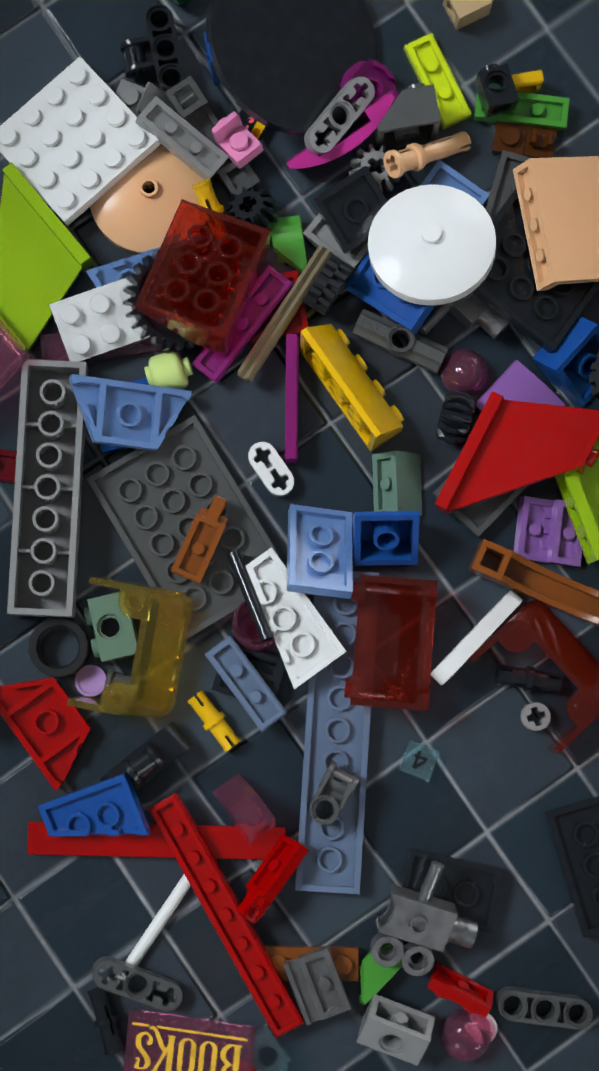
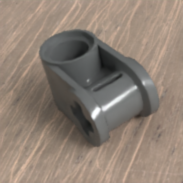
M332 760L310 803L309 814L316 823L322 825L334 822L344 804L351 797L361 776L358 774L353 776L338 768L337 763ZM333 777L346 783V786L334 780ZM322 800L328 801L333 807L332 815L327 819H320L315 813L317 803Z

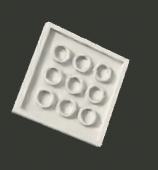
M78 57L0 126V153L9 163L12 162L66 226L70 225L161 144L154 135L135 123L137 116L81 57Z

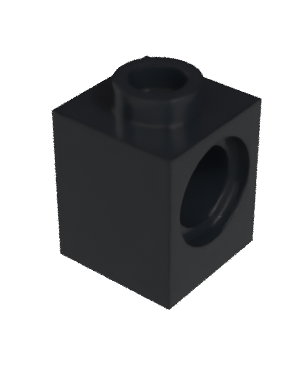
M490 64L483 67L477 73L474 84L485 118L515 110L519 97L508 64L501 66ZM498 84L502 87L503 91L499 93L493 92L489 89L488 85Z

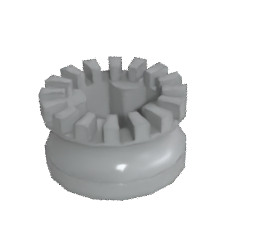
M539 702L529 703L521 710V722L527 729L540 731L548 726L551 715L548 707ZM533 707L536 708L537 712H543L544 717L539 721L540 725L537 726L534 721H528L527 716L532 714L531 708Z

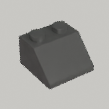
M415 83L401 91L377 126L374 144L375 151H379L380 146L383 144L386 146V150L405 147L412 143L421 144L436 140L441 118L434 84L425 86L424 83Z

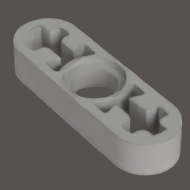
M357 77L349 80L305 133L304 143L311 153L322 154L332 150L373 100L375 89L369 79ZM362 86L361 94L364 98H357L351 104L347 102L356 93L354 87ZM335 107H341L346 112L347 118L342 125L337 124L333 120L332 112ZM328 127L334 130L324 136L323 141L326 143L325 145H316L317 137L315 133H323Z

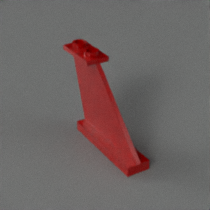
M492 391L435 502L436 509L449 515L452 511L575 469L583 474L587 466L590 468L594 466L599 455V450L596 449L599 443V410L505 400L504 396Z

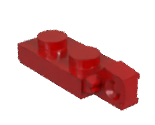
M282 835L245 886L248 889L247 894L236 911L245 919L255 924L263 916L265 910L270 906L275 897L281 892L283 886L301 864L309 850L297 841Z

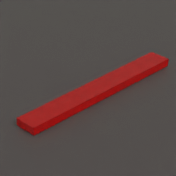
M176 792L148 809L275 1038L303 1024L305 1020L252 923L236 911L240 902L179 793Z
M43 821L28 822L27 854L175 858L157 824H148L151 830L149 835L121 834L119 836H108L107 834H89L87 836H49ZM197 825L215 859L265 860L280 837L285 835V827Z

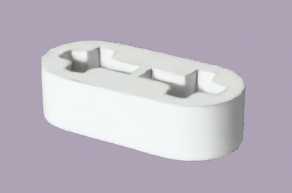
M267 442L255 443L248 453L251 467L273 496H287L294 487V477L271 444ZM260 449L262 452L269 451L271 453L268 456V461L272 465L270 468L267 469L262 461L258 463L254 461L257 458V450ZM275 470L280 478L285 476L288 478L286 489L282 490L280 487L274 489L272 487L275 480L271 472Z

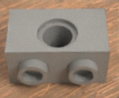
M374 994L362 1018L356 1042L418 1066L430 1043L435 1017Z

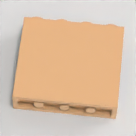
M599 156L529 158L515 167L513 174L537 291L549 290L558 284L599 282Z

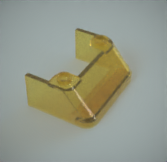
M90 577V584L120 589L118 604L122 613L127 617L141 620L130 683L113 682L104 688L101 699L80 695L68 699L67 705L114 715L159 718L169 714L175 706L191 617L192 602L189 596L178 590L107 577Z

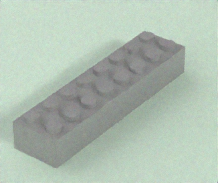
M22 359L7 614L11 616L75 619L86 424L70 385L69 376L71 374L88 376L89 369L86 362Z

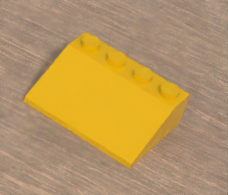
M332 324L303 329L300 335L301 354L370 452L400 433L403 429L401 422L404 421L402 414L395 405L390 407L383 398L386 395L383 387L376 379L371 381L365 372L368 370L367 365L359 354L354 356L347 347L350 342L341 329L336 331Z

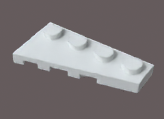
M272 547L245 566L294 689L347 652L306 594L287 591V568Z

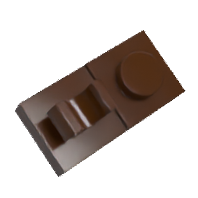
M496 121L491 154L501 156L502 150L530 158L554 157L557 130Z

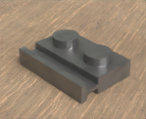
M328 945L297 956L295 959L284 961L285 971L307 1026L311 1025L312 1022L321 1021L351 1009V1004Z

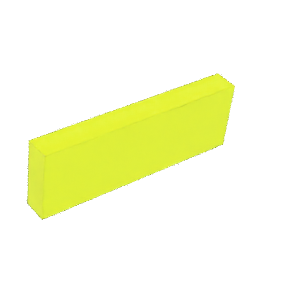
M430 33L404 45V51L419 82L424 83L425 86L434 84L441 118L440 124L443 130L470 118L472 113L433 34Z

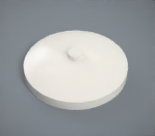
M444 185L413 187L391 198L376 214L368 236L369 259L377 279L395 296L419 305L451 303L473 292L489 274L496 252L494 225L485 208L475 198L459 189Z

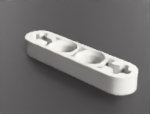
M511 589L440 662L430 675L442 686L521 604L523 599Z

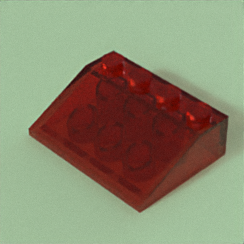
M181 199L137 299L135 309L192 343L225 355L269 251L271 230Z

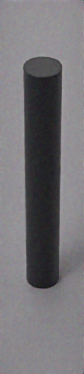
M239 550L232 551L227 554V557L262 642H267L273 639L274 636Z

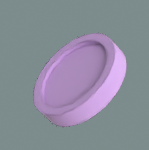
M86 665L77 672L75 686L82 695L88 697L97 696L104 691L107 676L100 667Z

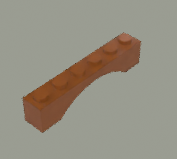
M486 539L479 543L468 572L599 627L598 590L550 571L516 552Z

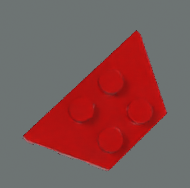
M55 677L0 686V714L55 791L59 790L92 728Z

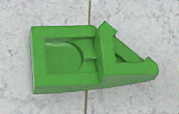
M300 215L278 218V222L271 223L273 251L277 253L278 262L283 265L288 263L298 269L299 274H301L307 265Z
M384 943L381 948L388 949L392 944ZM371 950L361 960L362 965L358 967V976H360L361 983L359 1002L362 1005L367 1004L373 995L377 994L402 967L401 961L391 967L380 966L373 960Z

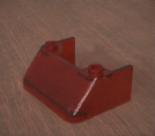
M530 601L522 605L496 629L467 661L469 663L475 662L497 641L508 651L515 653L526 650L535 642L579 689L569 698L566 705L567 714L574 723L547 747L552 753H560L599 716V662L544 603Z

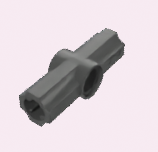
M365 309L360 314L352 332V335L386 350L392 357L403 358L437 374L449 349L419 334H414L402 325H397ZM396 335H402L408 340V345L404 348H398L392 343V338Z

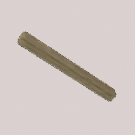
M319 246L238 369L237 373L240 378L247 382L253 381L303 304L305 296L309 292L314 280L328 259L333 255L330 250L323 246Z

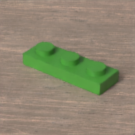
M489 88L491 91L496 93L503 91L501 89ZM517 92L519 100L515 110L485 118L478 93H476L473 121L496 123V121L555 129L565 132L567 128L570 98Z

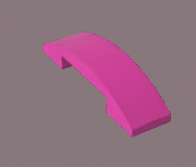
M389 91L365 108V112L370 120L340 139L332 150L322 154H314L307 148H304L288 159L286 164L289 169L321 165L354 149L377 128L388 112L395 98L393 91Z

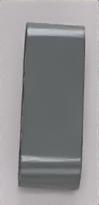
M510 986L500 989L495 997L497 1010L506 1020L513 1022L583 1029L591 1023L593 1018V1011L590 1005L575 994ZM509 996L519 998V1005L513 1011L503 1009V1003ZM540 1001H550L551 1009L547 1014H536V1006ZM575 1004L582 1005V1015L577 1019H570L568 1017L570 1007Z

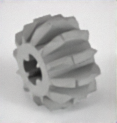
M372 143L368 145V153L363 149H358V158H352L350 161V166L353 170L349 172V175L363 166H367L369 171L370 167L374 170L380 168V174L375 171L372 173V176L382 193L383 188L391 193L394 189L393 183H399L401 178L394 179L386 172L384 167L386 146L384 144L380 146L379 151H375V146Z

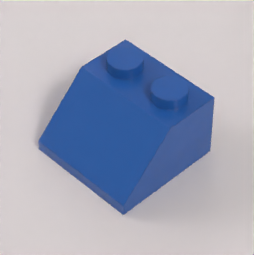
M578 316L553 352L549 353L541 348L532 358L543 375L581 408L593 397L589 376L592 373L590 369L592 362L595 363L598 358L596 357L599 352L598 324Z
M420 511L354 512L352 524L354 566L418 565Z

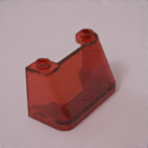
M360 575V582H353L352 601H358L355 654L352 679L346 678L344 698H350V705L416 711L429 710V686L438 580Z

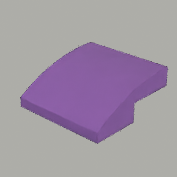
M515 360L477 401L476 408L481 413L492 391L504 396L505 400L565 406V404L534 373L518 360Z
M521 496L519 499L513 551L532 562L580 567L582 548L568 514L565 501Z

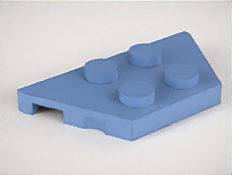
M76 374L69 376L70 385L92 443L156 451L192 391Z

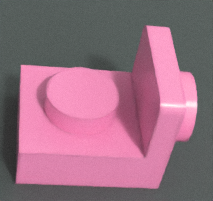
M236 111L220 119L211 130L217 146L229 156L228 158L239 169L264 151L258 139L242 124L241 118Z

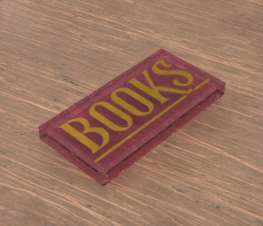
M132 1009L129 1010L123 1071H252L256 1027Z

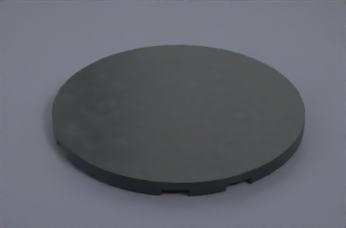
M363 0L209 1L206 16V39L210 43L213 56L212 64L223 86L226 85L237 100L236 104L259 123L276 131L293 135H305L310 126L341 90L343 75L350 66L360 61H377L375 32ZM335 107L332 112L333 120L337 124L346 121L347 115L343 108Z

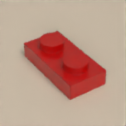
M438 962L435 963L430 973L427 988L432 990L438 997L449 999L461 1005L467 1012L486 1018L492 1008L494 991Z

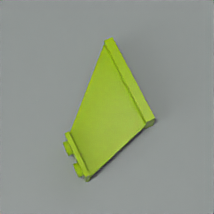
M11 162L2 169L4 177L0 203V327L7 334L3 340L15 354L20 350L27 357L31 354L29 352L53 315L49 304L63 300L81 271L85 272L94 264L89 254Z

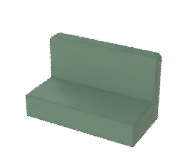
M403 451L372 454L374 512L420 511L421 516L422 484L420 454Z

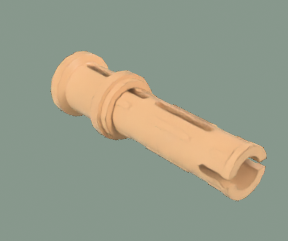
M462 131L424 145L412 143L400 151L394 149L387 151L384 154L385 170L394 179L401 177L404 172L410 170L420 171L429 162L468 151L471 148L470 145H467L471 144L470 136L467 132Z

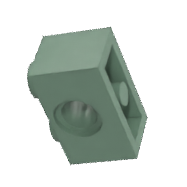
M120 591L87 599L89 607L84 608V615L87 626H93L96 638L91 639L94 657H100L101 662L106 663L140 655L141 650L127 592ZM109 619H116L120 625L119 632L112 637L106 636L103 631L104 623Z

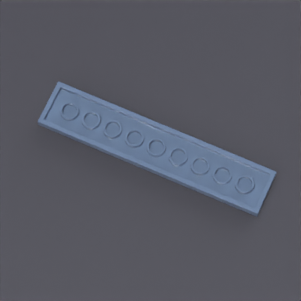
M353 571V593L350 599L314 595V607L347 652L308 680L298 843L302 844L309 851L301 861V864L296 868L295 890L360 895L379 573ZM333 760L337 763L338 768L353 776L358 774L361 778L351 797L344 804L337 819L330 824L322 825L316 823L311 818L309 806L319 788L320 781ZM333 777L334 780L346 786V783ZM326 800L317 803L315 813L318 818L327 819L332 815L333 807L331 803Z

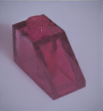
M239 773L212 791L249 845L275 827V817L257 792Z

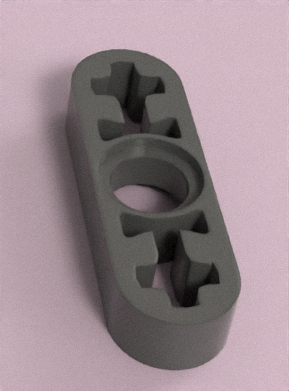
M110 956L99 958L92 967V976L95 984L104 990L167 1012L175 1010L182 1002L183 994L181 988L171 978ZM108 965L112 966L113 973L122 976L123 970H126L127 972L122 978V986H118L120 983L119 979L113 976H108L106 980H102V974L99 972L100 969L106 970ZM137 975L143 976L147 981L145 988L140 992L131 991L128 988L129 980ZM153 981H156L155 987L157 990L166 992L169 987L172 988L175 997L168 998L166 1002H163L161 994L152 991Z

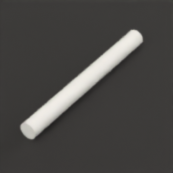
M183 874L125 962L138 966L191 887L185 874ZM123 970L122 976L115 975L119 979V987L122 986V978L127 972L126 970Z

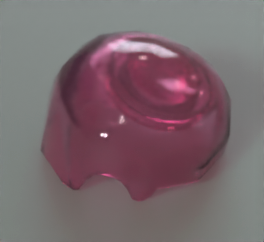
M460 349L453 351L443 360L440 375L443 385L447 390L468 393L470 396H476L488 385L490 371L486 360L477 352L469 349Z
M246 601L242 602L234 612L232 620V632L235 639L244 648L252 651H261L272 646L275 641L274 638L267 642L261 641Z
M464 1008L455 1010L446 1020L441 1030L442 1046L449 1056L459 1062L469 1063L479 1059L486 1052L492 1039L491 1023L488 1019L478 1014L469 1013Z

